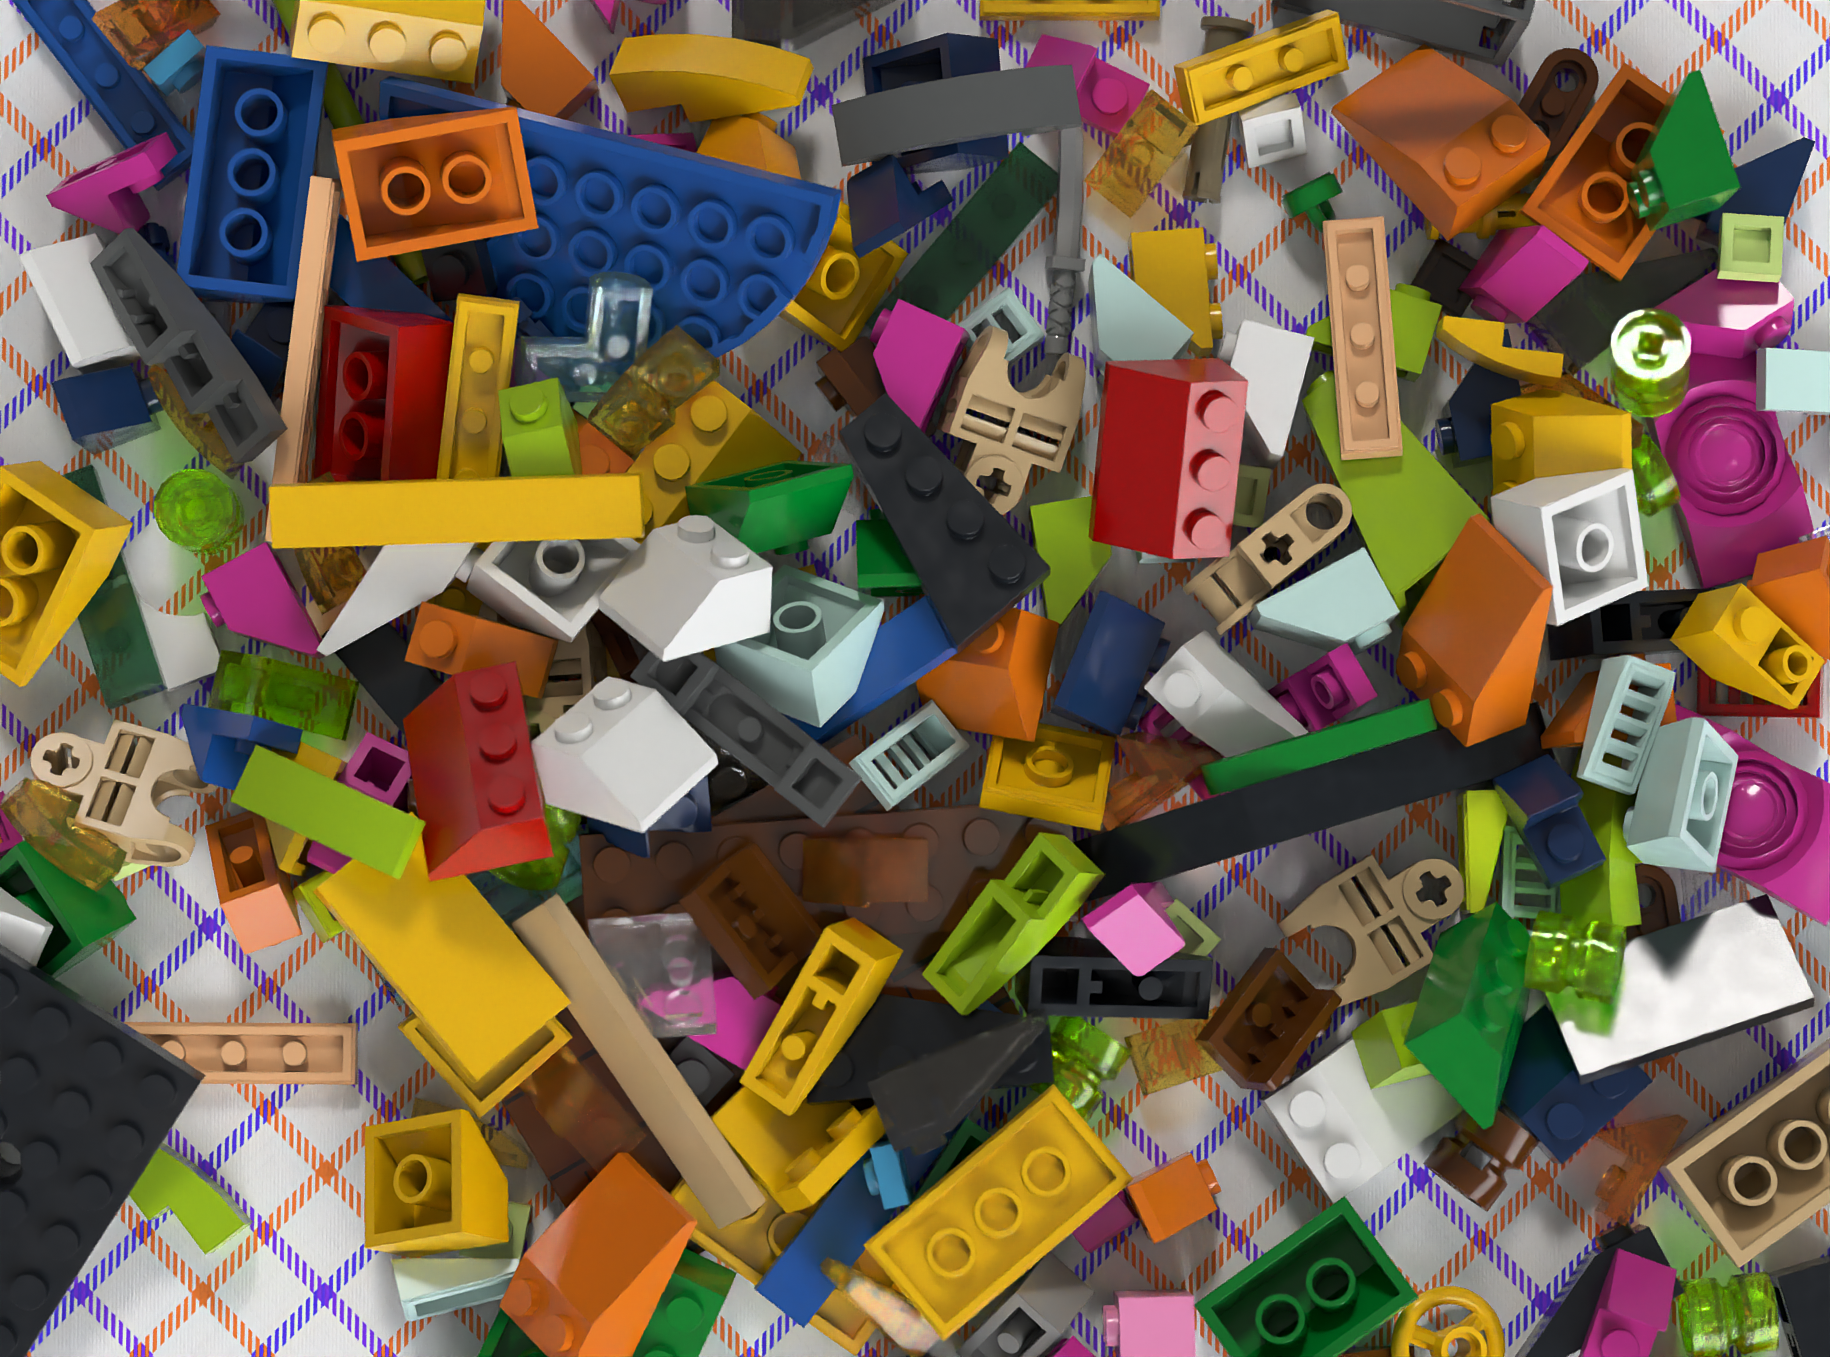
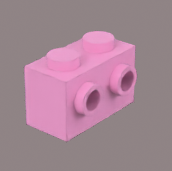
M1187 1289L1113 1291L1114 1305L1102 1306L1103 1341L1106 1342V1347L1115 1346V1353L1118 1357H1196L1194 1296Z

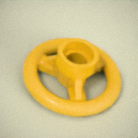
M1440 1286L1419 1294V1298L1400 1313L1391 1338V1357H1410L1409 1343L1429 1350L1431 1357H1450L1448 1346L1453 1339L1456 1340L1458 1346L1457 1352L1453 1357L1505 1356V1336L1501 1322L1494 1309L1475 1292L1458 1286ZM1453 1304L1471 1311L1458 1324L1448 1326L1437 1332L1416 1325L1418 1320L1427 1311L1439 1305ZM1483 1329H1484V1332H1485L1486 1341H1485L1484 1337L1482 1336V1334L1480 1333Z

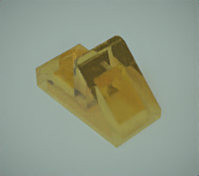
M1152 89L1144 97L1084 181L1125 215L1132 218L1140 210L1169 169L1188 151L1199 126Z

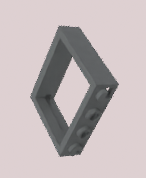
M1272 0L1271 5L1309 16L1327 9L1336 11L1339 14L1340 24L1417 45L1426 44L1432 49L1502 67L1530 23L1536 0ZM1483 29L1499 33L1498 36H1501L1496 51L1478 46Z

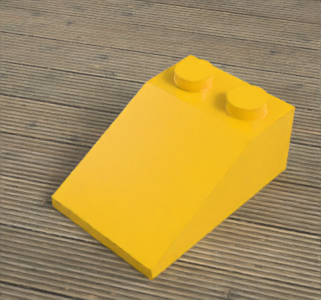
M40 460L0 466V674L19 687L28 684L108 577L133 525L132 522Z

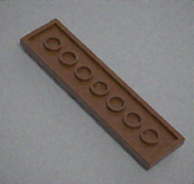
M979 804L835 814L825 828L808 816L714 823L710 832L689 833L651 830L650 858L640 857L606 842L603 834L579 833L586 936L601 958L715 949L702 931L694 924L692 918L679 903V900L714 866L750 843L758 845L823 932L827 926L853 917L881 936L954 931L991 879L1005 880L1039 832L1065 835L1074 844L1073 827L1071 825L980 808ZM1078 910L1067 922L1079 921Z

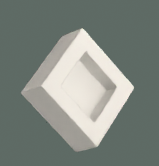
M1295 93L1271 98L1237 111L1243 154L1249 168L1307 154L1302 111Z

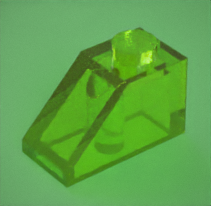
M221 649L208 708L253 715L302 729L303 732L346 741L360 682L264 656Z

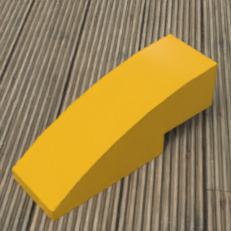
M655 34L624 38L609 76L627 113L681 104L689 122L693 123L798 106L802 101L814 67L810 58L776 47L741 39L701 34Z

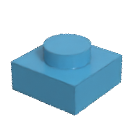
M188 29L148 63L143 70L166 97L176 89L179 93H184L202 79L206 49Z
M900 1135L878 1140L870 1148L872 1158L863 1160L869 1192L871 1196L881 1194L884 1210L909 1204L914 1196Z

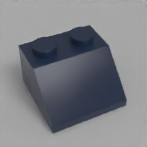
M944 33L862 58L866 95L935 80L1001 71L998 39L954 33ZM1007 135L901 152L902 157H897V160L906 175L965 170L1009 158Z
M1100 590L1050 713L1117 740L1124 727L1135 731L1148 700V697L1138 693L1145 673L1149 671L1156 674L1160 670L1171 641L1160 637L1166 623L1120 598Z
M1544 1003L1523 1024L1500 1105L1520 1127L1539 1142L1537 1146L1551 1162L1563 1164L1653 1081L1640 1066H1636L1580 1085L1547 1005Z

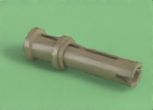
M1202 17L1200 28L1205 31L1202 55L1254 35L1255 25L1248 21L1230 17ZM1233 113L1194 126L1182 198L1206 203L1207 199L1211 204L1221 203L1220 194Z

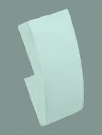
M1779 348L1757 350L1756 411L1803 412L1806 415H1830V351Z

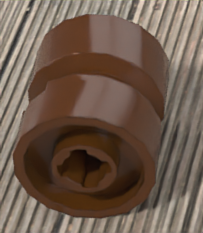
M1463 1109L1454 1121L1458 1133L1455 1137H1442L1423 1164L1460 1194L1488 1212L1508 1185L1504 1173L1507 1169L1519 1170L1539 1142L1499 1110H1497L1493 1125L1483 1130ZM1472 1145L1491 1158L1482 1170L1464 1158Z

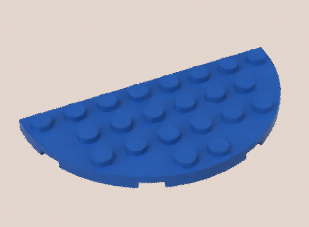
M389 76L380 81V121L392 118L513 107L395 76ZM517 108L539 228L485 238L498 289L484 297L507 300L514 297L520 298L533 312L530 319L534 323L540 320L572 355L569 361L573 366L579 363L587 370L624 375H645L655 370H669L683 366L685 368L694 367L718 358L745 343L775 320L797 297L812 276L827 247L836 222L842 190Z

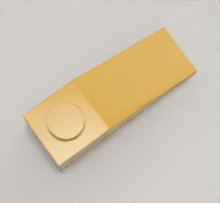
M854 917L827 926L739 1082L786 1115H793L874 1004L901 957L903 950Z

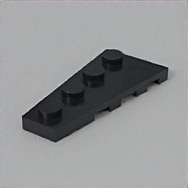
M886 393L839 431L840 441L876 506H879L888 522L895 541L903 555H906L921 582L923 592L932 608L938 613L948 632V637L958 654L1050 576L1051 567Z
M880 993L864 1018L807 1095V1103L809 1105L1055 1084L1050 1022L1046 1019L975 1009L968 1015H961L950 1004Z

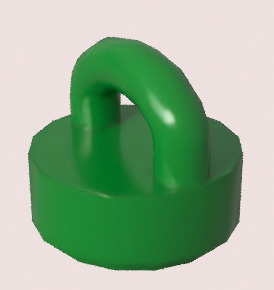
M1328 172L1283 195V199L1280 201L1290 219L1306 212L1314 228L1323 233V221L1336 220L1329 200L1343 193V190L1335 174Z

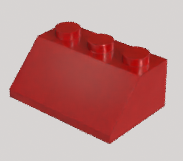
M324 305L313 483L437 479L454 322L414 312Z
M1220 358L1105 361L1088 534L1092 541L1169 559L1229 557L1248 380Z
M516 661L453 674L403 719L418 816L420 820L426 822L421 835L430 881L554 856L540 777L531 746L533 738L527 704Z

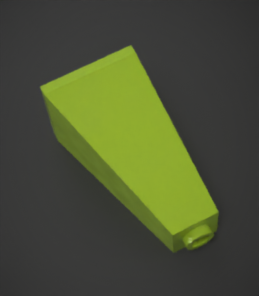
M1330 370L1320 375L1309 386L1306 392L1307 396L1302 399L1309 426L1335 485L1350 500L1352 506L1351 522L1362 548L1365 547L1400 611L1394 618V621L1400 630L1403 631L1404 625L1470 516L1481 513L1489 522L1490 519L1401 420L1402 456L1341 460L1334 371Z

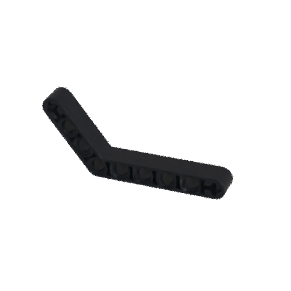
M1539 702L1530 703L1526 725L1469 747H1465L1448 728H1444L1246 786L1075 841L1074 845L1105 874L1084 903L1117 894L1131 884L1155 882L1270 845L1492 780L1546 754H1549L1556 760L1553 748L1542 749L1541 735L1546 730V725Z

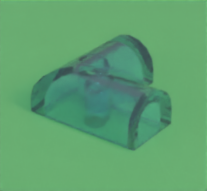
M601 272L592 275L589 278L584 337L521 336L518 340L515 354L516 386L558 377L568 402L641 403L653 293L650 283L642 277L624 272Z

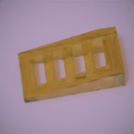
M828 1256L819 1265L822 1268L820 1271L890 1343L907 1356L923 1357L940 1338L903 1293Z

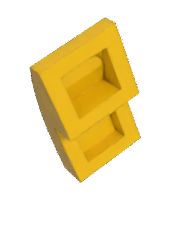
M1443 316L1437 324L1436 338L1467 360L1509 378L1552 387L1561 379L1564 354L1502 347L1504 322Z

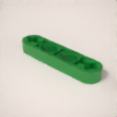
M1429 698L1219 759L1200 767L1209 796H1214L1437 729V724Z

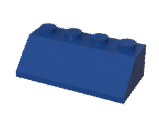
M206 45L177 274L197 298L246 304L295 301L310 177L314 176L328 62L294 58L286 54Z

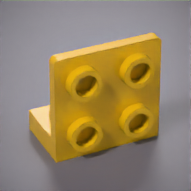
M745 1085L710 1117L737 1158L787 1214L814 1205L896 1123L881 1104L858 1112L850 1102L809 1105L807 1103V1096L796 1112L788 1116Z

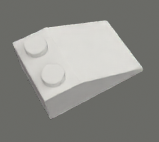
M1408 998L1398 1006L1413 1003V1000ZM1350 1037L1294 1075L1281 1087L1259 1099L1325 1199L1333 1204L1393 1164L1459 1115L1464 1109L1432 1074L1371 1089L1353 1037Z

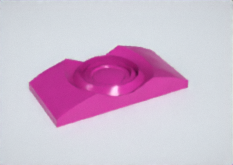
M1663 349L1626 362L1701 589L1712 588L1753 575L1759 553L1816 539L1803 485L1786 449L1778 425L1776 411H1756L1757 354L1755 351L1743 359Z
M1675 704L1677 721L1691 717L1705 718L1739 756L1716 866L1827 927L1830 921V783L1773 756L1733 730Z

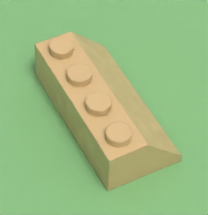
M1830 1038L1655 1163L1657 1169L1690 1215L1737 1268L1743 1266L1830 1203Z

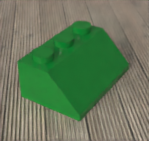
M1497 901L1440 933L1404 1041V1045L1483 1130L1494 1123L1526 1018L1535 943L1531 940L1525 926L1520 921L1512 919Z
M1344 1196L1199 1300L1194 1306L1230 1357H1338L1419 1297Z

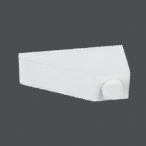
M479 542L384 545L316 650L327 657L417 607L422 601L426 602L442 593L456 578L466 583L470 578L475 562L484 553V551L477 547Z
M1206 630L1182 645L1144 686L1187 731L1225 757L1309 733Z

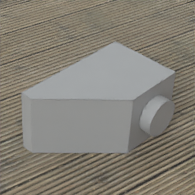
M1049 1251L1015 1284L958 1348L956 1353L961 1357H1039L1062 1335L1095 1291Z

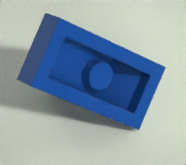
M185 703L181 713L200 780L234 791L256 745L271 752L274 749L297 754L303 732L302 729L253 715Z

